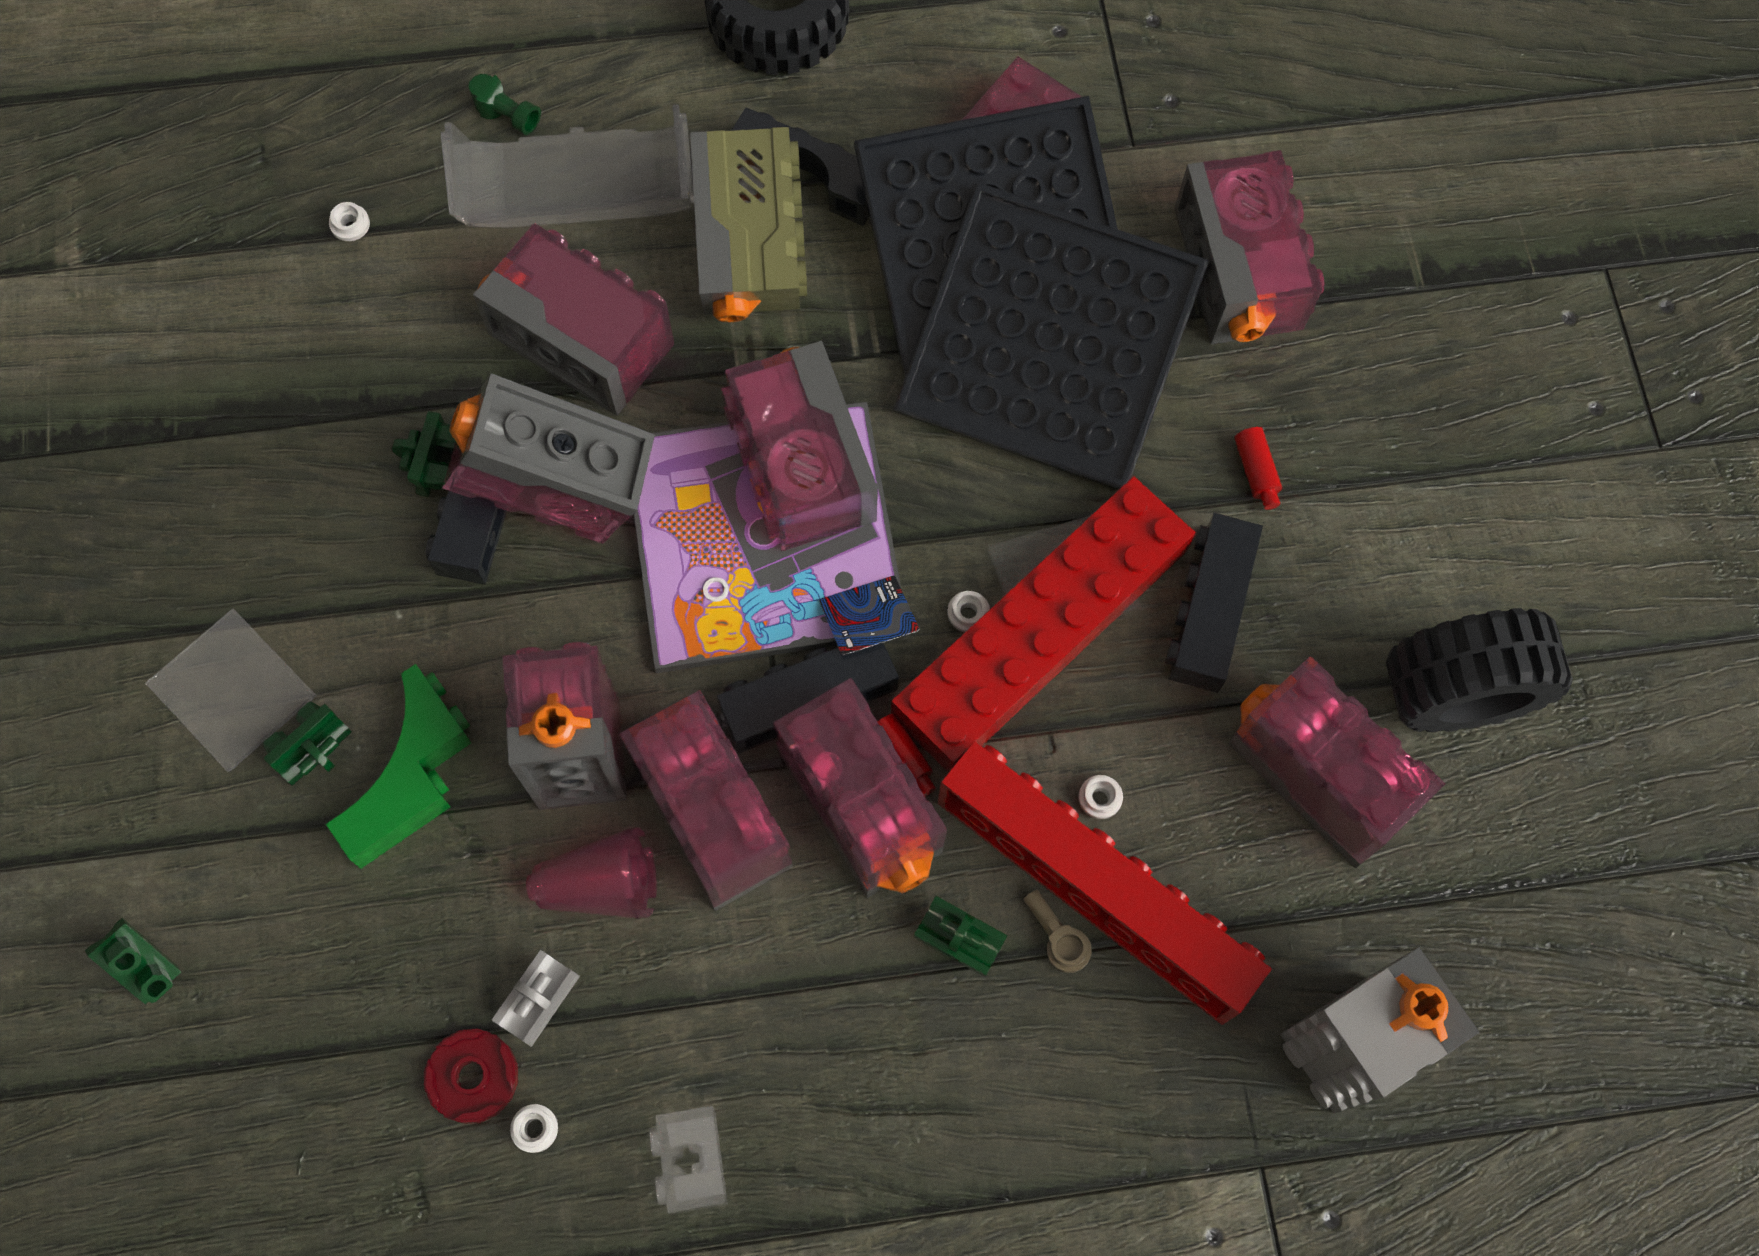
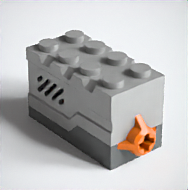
M1420 947L1366 977L1280 1035L1286 1042L1282 1046L1289 1060L1295 1067H1303L1313 1082L1310 1084V1090L1316 1100L1325 1109L1330 1107L1335 1114L1346 1108L1350 1109L1358 1104H1365L1372 1099L1377 1100L1387 1096L1415 1077L1417 1071L1434 1064L1480 1032Z

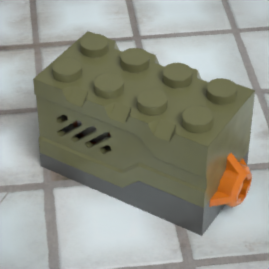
M789 127L690 132L699 294L705 315L713 314L721 322H739L745 320L751 312L800 309V297L807 296L806 261H797L798 257H805L803 221H795V218H802L801 182L792 181L800 179L798 141H790Z

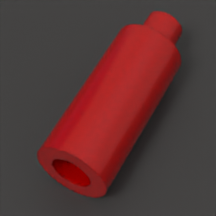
M1251 427L1242 430L1235 435L1234 440L1253 498L1261 499L1265 510L1277 508L1280 506L1277 493L1282 490V485L1263 428Z
M894 713L889 714L871 726V731L907 788L915 787L921 798L931 794L936 789L929 778L933 770Z

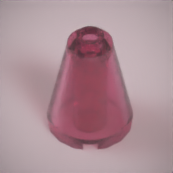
M638 827L628 828L536 864L532 874H529L526 880L529 899L535 901L540 909L635 919L648 918L654 911V908L646 909L648 898L656 897L657 880L651 847L642 848L639 837H646L644 831Z

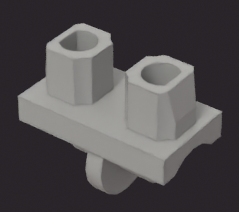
M540 950L520 980L515 984L492 1021L532 1047L580 976Z

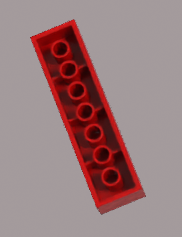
M1133 476L891 701V714L894 713L905 730L949 773L974 741L983 746L1188 551L1196 532Z
M974 741L942 780L937 804L1218 1023L1224 1025L1239 1015L1272 970L1271 967L1264 963L1265 956L1253 945L1247 942L1239 944L1226 934L1227 927L1215 916L1209 913L1201 915L1188 905L1190 900L1180 889L1171 884H1167L1165 887L1151 876L1153 873L1151 868L1135 856L1127 858L1114 848L1116 845L1114 840L1104 831L1098 828L1090 830L1077 820L1079 815L1070 805L1061 800H1057L1056 803L1041 792L1043 787L1032 776L1024 772L1019 775L1005 765L1007 760L998 750L989 745L983 748Z

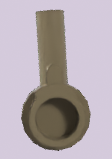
M1038 890L1028 894L1023 900L1049 936L1047 957L1050 963L1057 970L1064 973H1075L1082 970L1088 964L1092 954L1091 943L1088 937L1082 931L1071 928L1070 925L1063 926Z

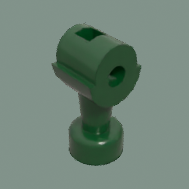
M479 74L470 80L469 90L472 100L482 118L495 119L504 115L511 118L513 128L524 135H529L535 130L541 117V109L529 101H523L518 104L505 95L501 81L496 75L492 77L487 74Z

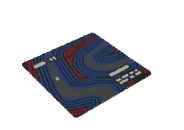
M895 576L877 580L819 600L842 655L919 630V626Z

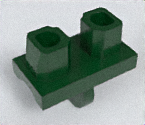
M428 411L422 432L410 430L407 439L394 440L391 448L392 452L401 458L398 468L409 472L407 479L416 486V495L429 497L431 489L449 490L450 488L449 470L451 464L440 462L442 452L460 455L461 452L460 447L449 431L450 424H446L441 414Z
M308 702L297 712L296 720L301 724L289 736L283 731L274 732L263 742V746L268 753L264 760L291 786L304 775H308L319 764L330 772L335 765L327 756L339 747V743L352 732L325 703L320 707L313 702Z
M935 896L914 934V938L986 977L1008 936L938 896Z
M124 918L116 922L105 937L91 944L85 950L90 959L145 1005L148 1002L154 1003L172 988V980L181 973L180 968Z

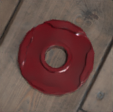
M481 1029L459 1030L445 1037L435 1047L436 1050L427 1061L424 1069V1090L430 1104L445 1118L463 1124L482 1123L500 1114L512 1100L518 1084V1063L511 1048L497 1035ZM470 1063L479 1064L483 1070L481 1083L473 1089H464L459 1081L461 1070Z

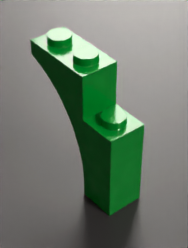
M417 664L401 673L405 692V715L398 744L388 765L372 787L356 803L326 824L349 860L360 869L451 808L443 796L449 791V788L434 768L471 744V741L464 733V730L470 727V724L456 705L448 709L440 697L447 692L435 674L430 672L425 676Z

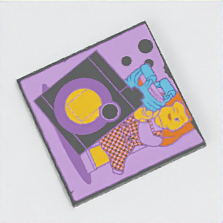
M867 402L847 405L878 487L877 521L864 526L860 525L857 514L804 531L796 530L781 523L761 468H759L743 420L652 433L655 434L634 519L656 673L837 646L819 602L821 598L890 576L896 577L901 588ZM713 577L724 579L729 588L726 598L719 602L708 600L703 593L705 582ZM719 582L711 583L708 587V593L712 597H719L724 592V586Z

